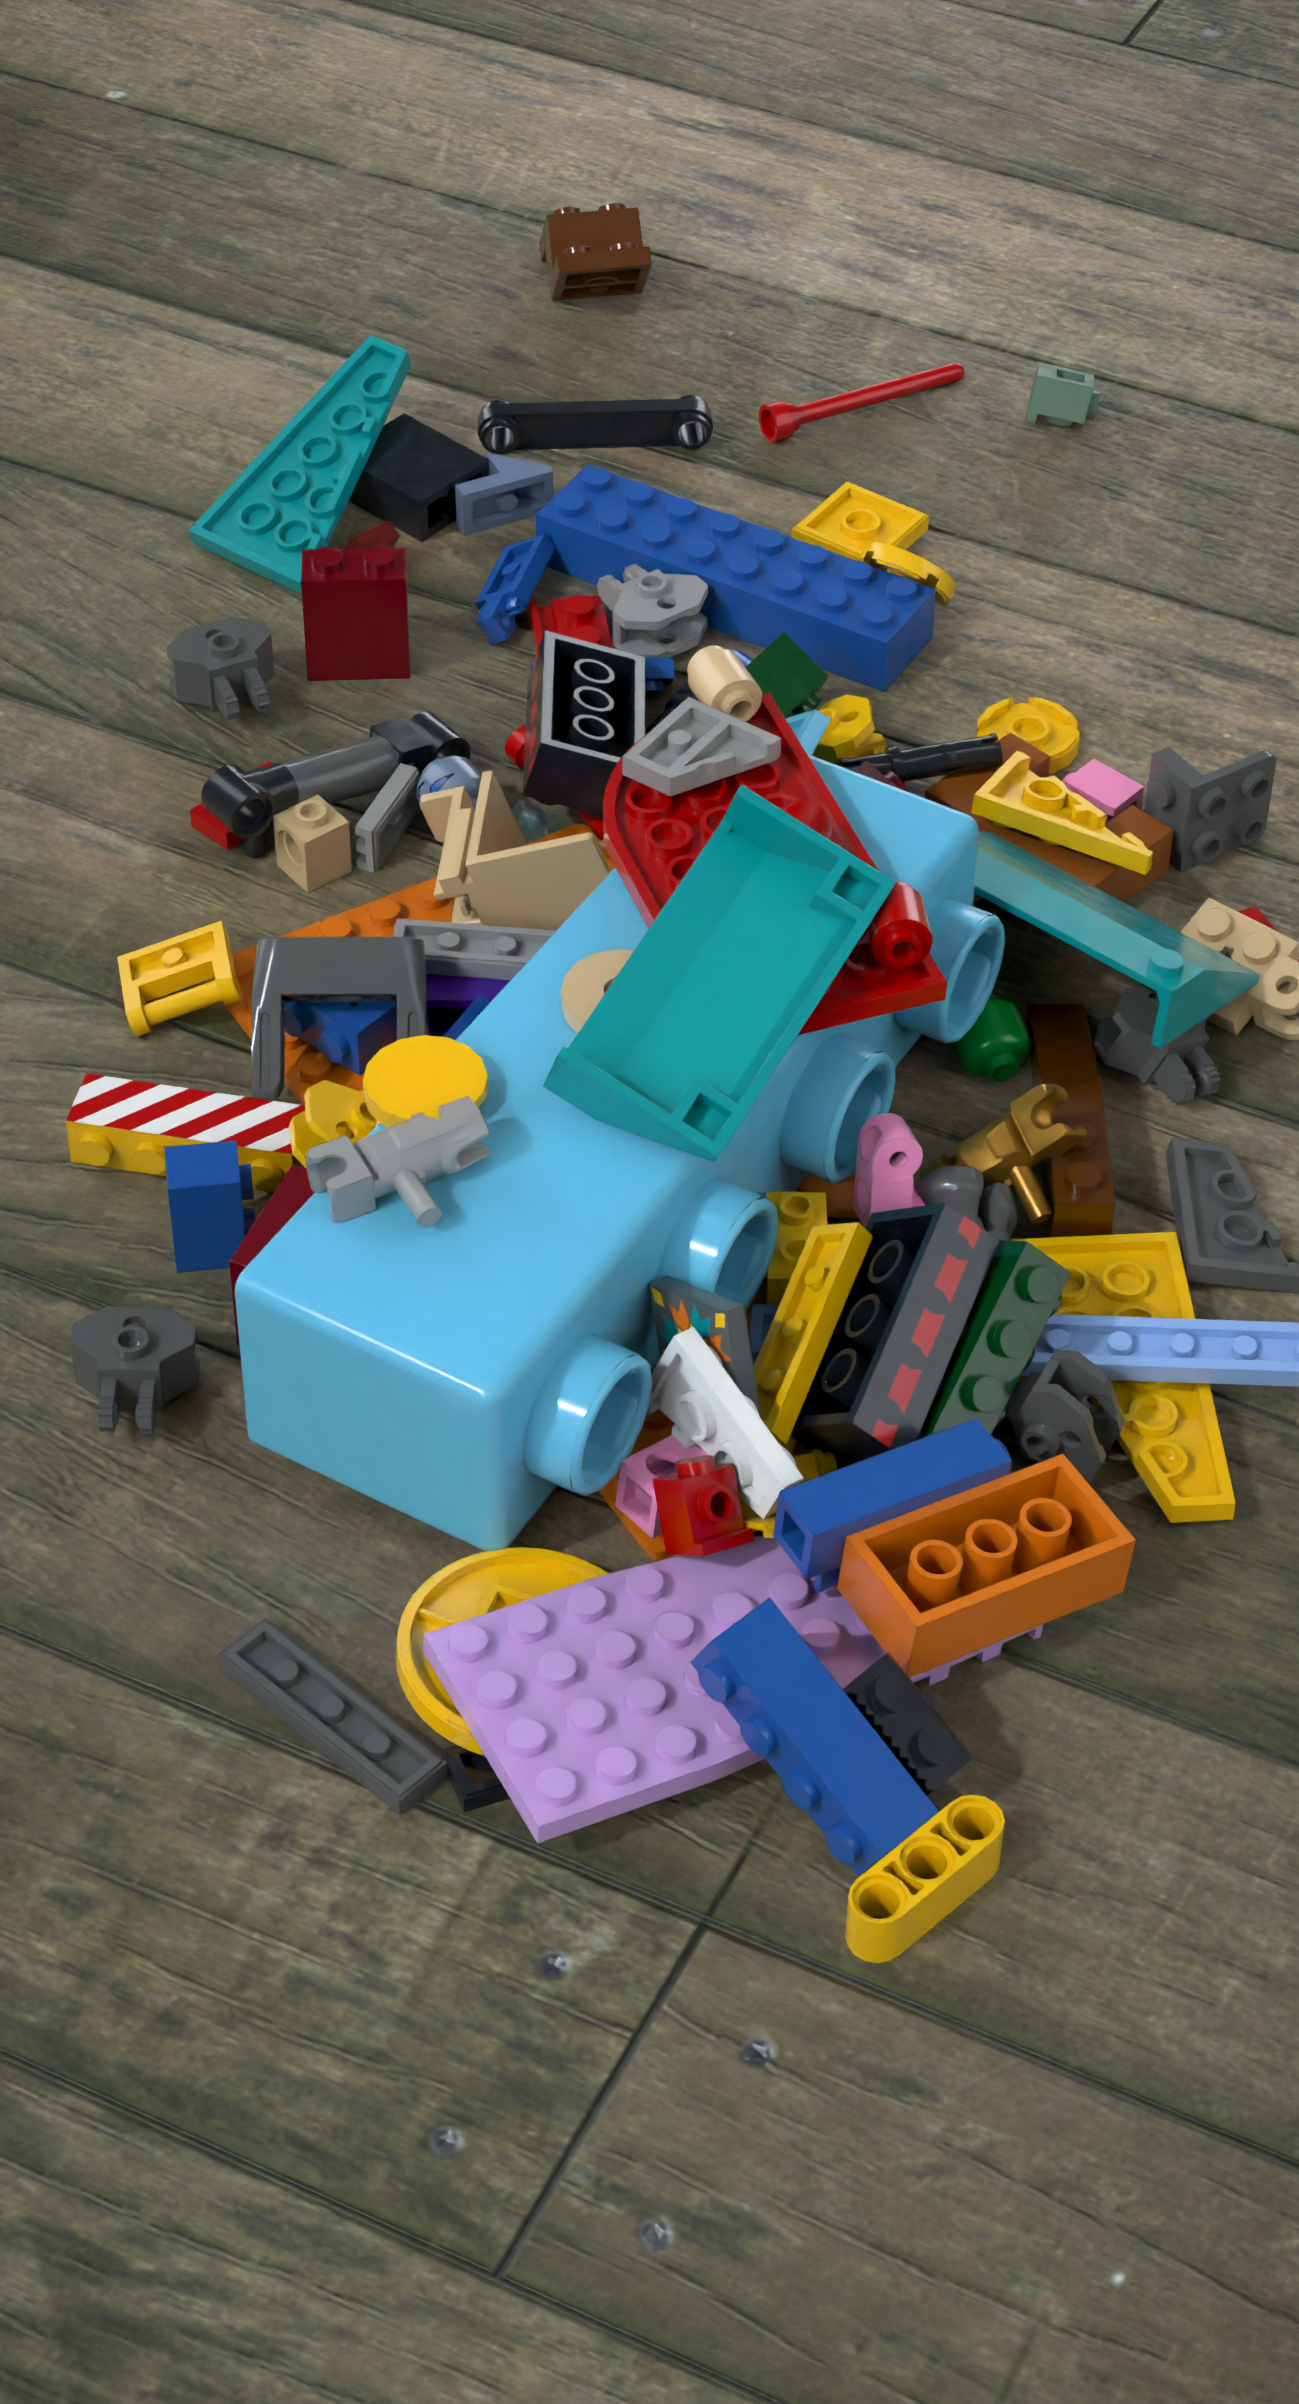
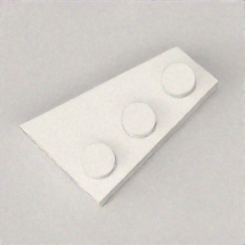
M692 1327L673 1336L652 1372L653 1383L647 1412L651 1414L660 1409L675 1423L672 1427V1435L686 1448L698 1444L708 1455L714 1457L715 1465H733L739 1497L762 1519L767 1518L777 1511L779 1492L800 1484L804 1477L798 1471L795 1460L790 1452L783 1446H780L763 1423L755 1404L751 1399L742 1394L726 1372L718 1353L712 1347L707 1346L696 1329Z

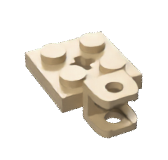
M1208 898L1181 930V933L1260 975L1255 986L1208 1016L1207 1021L1237 1036L1253 1016L1255 1025L1287 1040H1299V1019L1288 1020L1283 1016L1295 1015L1299 1011V962H1297L1299 959V942Z

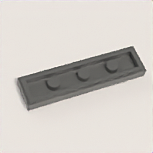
M267 1619L262 1620L217 1655L218 1667L221 1672L399 1815L403 1814L448 1777L447 1762Z

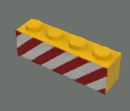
M86 1073L66 1118L70 1159L74 1163L167 1176L164 1147L236 1140L239 1165L251 1164L253 1190L274 1193L292 1164L304 1167L292 1154L289 1123L294 1116L306 1109L305 1105Z

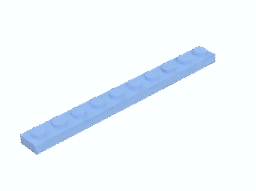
M752 1304L749 1339L753 1365L779 1304ZM1053 1314L1048 1319L1035 1345V1355L1032 1362L1020 1375V1377H1028L1031 1371L1042 1372L1055 1350H1069L1080 1352L1107 1374L1110 1380L1299 1387V1323Z

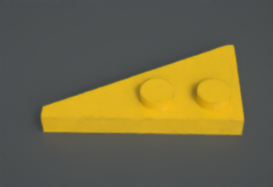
M1016 751L974 794L971 813L987 818L999 827L1015 828L1037 836L1047 844L1062 845L1144 875L1151 869L1153 851L1147 849L1140 839L1130 832L1122 834V838H1119L1105 827L1107 815L1080 794L1070 791L1065 783L1054 775L1045 778L1038 777L1029 770L1030 757L1023 752Z

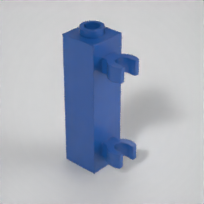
M976 1418L780 1491L773 1536L806 1580L815 1577L814 1589L817 1593L838 1586L846 1536L1008 1475L1011 1472L1012 1460L1004 1444L998 1439H994Z

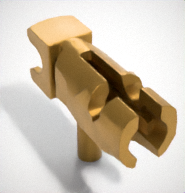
M1056 1084L1037 1085L1009 1104L1012 1110L969 1138L959 1141L955 1147V1155L948 1158L945 1153L941 1154L921 1167L919 1174L922 1179L927 1173L941 1167H974L983 1172V1189L995 1183L1014 1187L1033 1225L1039 1224L1051 1218L1053 1211L1031 1166L1047 1156L1058 1157L1081 1142L1086 1137V1129L1082 1126L1070 1128L1061 1123L1053 1125V1113L1058 1106L1066 1101L1068 1097L1067 1091Z

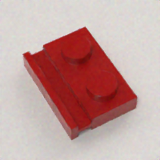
M574 595L569 598L551 599V605L537 606L536 600L529 601V620L536 655L545 630L613 648L603 601H601L599 595Z

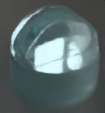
M520 799L513 807L512 813L526 842L533 843L546 837L549 829L545 811L531 802Z

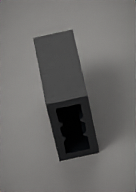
M403 413L383 426L349 502L423 542L456 521L455 485L489 476V459Z

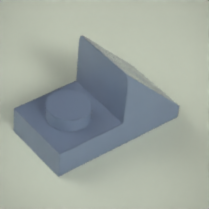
M485 453L484 457L489 459V476L455 485L457 527L466 536L535 517V514L554 497L553 470L551 467L498 454Z

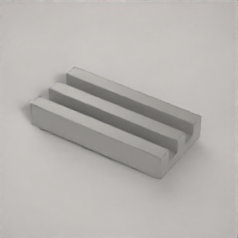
M400 763L355 825V835L360 836L356 842V852L361 853L357 858V868L373 873L378 870L419 812L420 807L415 796L419 781L417 767Z

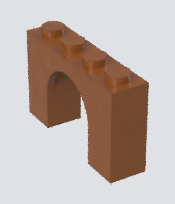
M1011 732L997 741H1000L1002 748V765L1016 751H1020L1030 757L1029 770L1038 777L1046 778L1049 776L1050 756ZM990 767L947 775L925 790L926 799L968 814L975 819L979 831L992 832L1124 903L1169 871L1174 829L1133 805L1108 821L1105 827L1119 838H1122V834L1130 832L1140 839L1147 849L1153 851L1152 866L1146 875L1062 845L1047 844L1039 837L1015 828L999 827L989 819L971 813L974 794L999 768Z

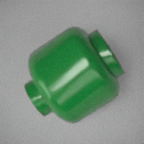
M993 994L990 995L973 1027L959 1041L952 1042L965 1072L973 1077H987L988 1080L993 1082L1003 1081L1014 1076L1019 1071L1020 1064L1026 1060L1031 1051V1039L1019 1009L1010 1000L998 998Z

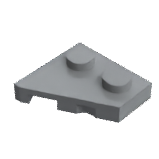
M688 697L622 756V775L668 796H673L775 761L780 757L781 738Z

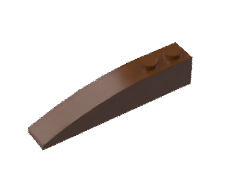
M1027 1004L1026 1016L1028 1034L1031 1039L1030 1056L1033 1086L1050 1083L1064 1088L1067 1091L1068 1097L1063 1104L1055 1109L1052 1116L1053 1125L1061 1123L1070 1128L1082 1126L1086 1129V1137L1081 1142L1058 1157L1047 1156L1041 1160L1044 1195L1053 1211V1216L1047 1220L1048 1237L1111 1235L1115 1197L1107 1128L1095 1051L1083 1004Z

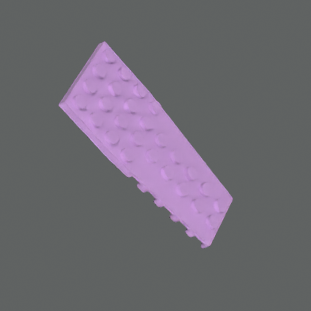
M763 1535L755 1536V1541L704 1557L680 1555L598 1576L425 1633L423 1637L424 1655L470 1729V1732L537 1844L710 1783L765 1759L764 1756L756 1754L748 1747L741 1735L740 1725L725 1706L712 1699L705 1692L700 1684L698 1672L690 1662L715 1637L769 1597L842 1689L887 1653L838 1591L837 1586L817 1593L814 1589L815 1577L806 1580L775 1538H764ZM1044 1624L910 1677L913 1683L923 1679L928 1686L948 1678L950 1666L973 1656H976L981 1663L1000 1655L1003 1643L1025 1633H1028L1033 1640L1039 1638Z

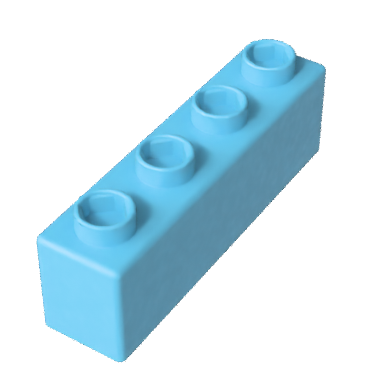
M807 754L879 872L894 881L907 883L922 896L933 939L932 948L929 953L947 981L946 1000L798 1035L716 1162L595 1120L543 1087L558 1053L563 1046L568 1048L577 1035L566 1023L561 1009V987L565 974L577 961L596 952L615 949L635 950L648 931L646 923L614 868L455 1040L468 1045L482 1058L488 1074V1095L486 1101L484 1100L480 1105V1112L487 1126L489 1136L479 1141L483 1145H487L491 1155L458 1173L448 1174L423 1184L441 1210L439 1221L430 1227H421L399 1193L394 1192L384 1197L375 1198L376 1210L343 1223H334L330 1218V1202L327 1191L314 1193L239 1275L235 1285V1301L249 1439L264 1448L483 1551H497L507 1548L557 1486L582 1496H587L601 1490L617 1474L621 1466V1460L629 1456L642 1429L650 1404L653 1383L651 1369L659 1361L660 1352L649 1283L667 1276L739 1302L745 1306L746 1311L763 1282L776 1245L779 1226L777 1208L766 1197V1191L795 1192L809 1174L832 1184L848 1180L855 1173L860 1129L866 1121L875 1115L889 1112L896 1081L895 1067L921 1035L946 1044L959 1041L973 1027L982 1013L994 988L1001 967L1005 947L1004 926L996 915L973 907L979 828L976 820L963 812ZM379 1123L367 1137L385 1130L387 1127Z

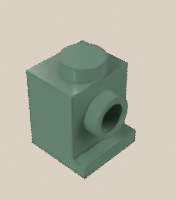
M1038 362L1027 405L1026 421L1036 422L1037 414L1046 415L1045 419L1048 422L1060 426H1072L1073 422L1084 424L1086 419L1094 420L1101 392L1093 390L1094 375Z

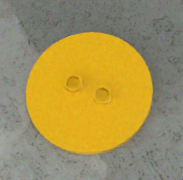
M516 1547L476 1553L459 1559L433 1574L418 1588L409 1600L401 1616L397 1634V1673L400 1685L413 1709L424 1722L447 1740L466 1750L485 1756L424 1655V1634L609 1573L589 1561L566 1553L541 1548Z

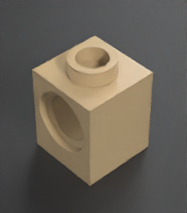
M318 794L273 815L277 866L307 893L352 872L349 821Z

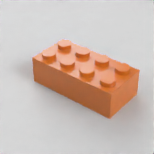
M1061 1454L846 1536L837 1589L884 1651L891 1654L910 1678L1124 1592L1136 1540L1068 1458Z

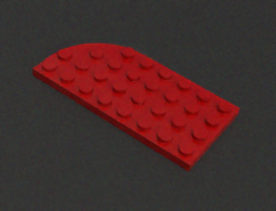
M770 693L762 694V702L758 711L746 722L781 738L780 757L775 761L673 796H668L622 775V758L611 773L603 800V835L606 849L648 929L719 826L741 784L780 809L797 800H809L819 804L825 809L830 818L832 827L830 841L878 870ZM866 929L798 1035L946 1000L947 981L930 953L921 962L911 967L891 968L883 965L873 954L868 929Z

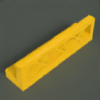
M859 1222L812 1227L754 1363L761 1420L780 1446L786 1448L790 1454L797 1441L790 1436L873 1237Z

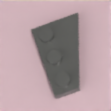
M1171 1138L1166 1152V1161L1176 1233L1187 1281L1298 1294L1299 1266L1296 1262L1288 1263L1279 1247L1283 1238L1274 1223H1265L1254 1204L1257 1194L1229 1145Z

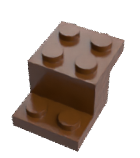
M611 203L599 207L598 211L580 212V209L577 207H564L553 211V214L546 215L539 247L541 262L547 261L551 301L641 294L643 292L652 262L650 247H643L638 207L626 208L622 203Z

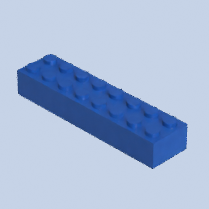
M588 464L535 514L536 536L547 534L555 546V550L546 567L594 585L598 584L599 578L606 575L615 577L622 584L625 583L622 574L625 567L633 564L641 566V569L644 568L648 573L659 569L664 574L697 575L708 585V595L700 610L707 617V627L767 648L785 632L821 669L882 692L886 691L933 638L936 589L917 583L910 578L900 577L875 568L865 562L856 561L825 550L821 546L811 545L786 536L776 530L747 522L732 514L722 513L697 504L690 499L658 490L648 484L619 476L604 468Z

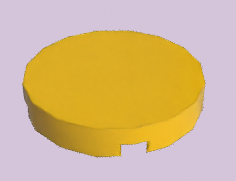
M879 542L866 543L859 558V561L865 562L870 566L900 577L910 578L917 583L936 589L935 605L937 602L942 606L949 605L956 590V582L941 568L918 555L889 544Z
M1028 697V703L1015 704V698H1010L988 707L978 718L976 737L996 733L998 740L1011 732L1050 756L1049 774H1053L1069 766L1078 755L1080 732L1077 729L1078 722L1074 715L1064 707L1043 698Z
M429 1035L399 1039L381 1048L367 1063L363 1077L364 1098L369 1113L382 1126L387 1128L407 1121L412 1115L424 1113L425 1116L440 1119L438 1106L464 1096H469L480 1111V1105L484 1100L486 1101L488 1095V1074L482 1058L468 1045L448 1037Z

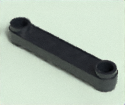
M694 395L683 396L679 399L508 403L507 401L495 400L487 403L481 409L477 427L482 446L494 454H505L512 450L681 446L686 449H696L704 446L709 441L713 430L711 409L705 400Z

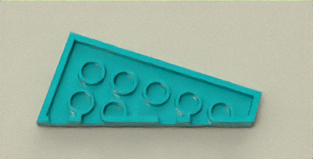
M370 335L188 530L193 544L302 595V550H318L328 547L412 365L407 350Z

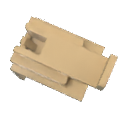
M493 770L482 772L476 809L465 786L424 794L420 798L419 806L435 839L439 842L444 841L434 896L437 901L455 897L451 923L558 930L611 872L596 837L591 832L528 845Z

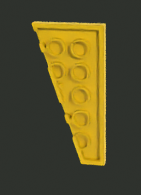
M1176 1232L1011 1239L1012 1241H1028L1071 1273L1062 1291L1060 1306L1054 1314L1195 1319ZM1110 1380L1126 1422L1116 1439L1170 1523L1233 1520L1236 1502L1210 1384ZM1089 1396L1094 1406H1102L1098 1399Z

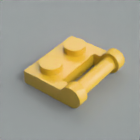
M222 920L117 957L125 1012L131 1030L136 1037L152 1032L153 1025L221 1001L227 1006L243 1000L236 977L230 938ZM202 982H208V983H205V984H202V985L193 987V988H191V989H188V990H185V991L176 993V994H174V995L165 997V996H167L168 994H171V993H174V992H176V991H179V990H182V989H185V988L194 986V985H196V984H199V983H202Z

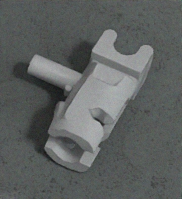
M464 1096L438 1106L440 1119L425 1116L424 1113L412 1115L407 1121L365 1137L354 1144L344 1135L309 1149L306 1154V1169L310 1187L315 1193L327 1191L330 1202L331 1221L343 1223L376 1210L375 1198L398 1192L421 1227H430L436 1224L441 1218V1210L423 1184L448 1174L458 1173L491 1155L487 1145L485 1146L479 1141L489 1136V1132L481 1112L469 1096Z

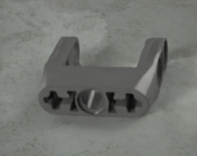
M271 937L258 940L252 988V1098L278 1101L280 1094L285 1088V1003H397V1040L428 1035V990L424 941L411 937Z

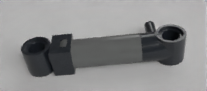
M430 711L421 712L414 715L407 722L402 718L372 725L370 736L367 739L254 770L244 771L239 766L226 765L217 769L209 776L202 789L201 801L204 807L235 836L245 839L243 848L245 855L250 858H259L265 853L267 830L273 821V815L317 794L328 804H333L379 791L384 787L400 763L417 767L420 779L424 768L436 759L455 755L469 760L470 745L466 739L436 714Z

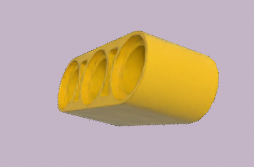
M966 1795L953 1800L856 1879L850 1887L848 1895L845 1934L847 1946L855 1956L872 1963H883L893 1960L996 1874L1001 1858L1005 1819L1002 1810L994 1801L979 1795ZM877 1916V1917H882L883 1919H877V1918H871V1917Z

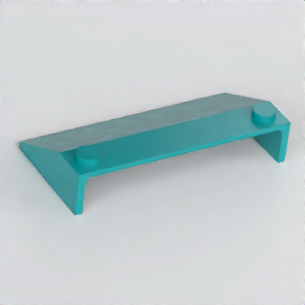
M741 784L719 826L568 1048L563 1046L558 1053L543 1087L595 1120L716 1162L896 882Z
M979 831L974 893L1157 991L1159 1007L1151 1040L1152 1045L1161 1049L1258 983L1260 974L1000 836L992 832Z

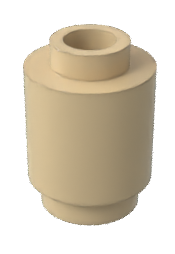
M711 645L702 648L690 659L687 667L688 685L699 702L744 722L753 717L761 705L762 691L733 651L718 645Z

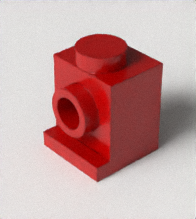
M712 1455L695 1456L675 1462L677 1472L652 1479L666 1554L704 1557L755 1541L753 1529L744 1527L733 1465H715Z

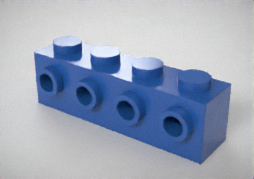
M770 1597L715 1637L690 1662L698 1672L700 1684L705 1692L712 1699L725 1706L740 1725L741 1735L748 1747L756 1754L765 1757L782 1779V1785L788 1798L797 1807L809 1813L825 1834V1841L831 1853L842 1863L848 1864L857 1876L871 1867L939 1812Z

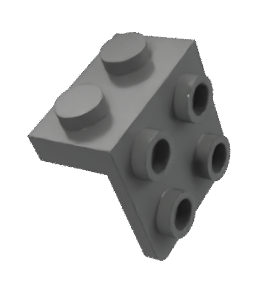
M1171 747L1152 753L1144 812L1174 829L1170 864L1179 872H1183L1204 862H1209L1215 857L1242 845L1251 844L1264 834L1277 762L1274 755L1264 750L1206 775H1201Z

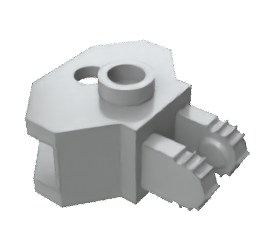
M633 564L625 567L622 574L625 582L623 584L611 575L599 578L596 586L601 601L605 605L607 604L608 608L613 612V649L644 656L645 658H670L699 645L707 628V617L700 610L708 595V585L697 575L664 574L659 569L648 573L644 568L641 569V566ZM667 638L674 640L672 643L665 644Z

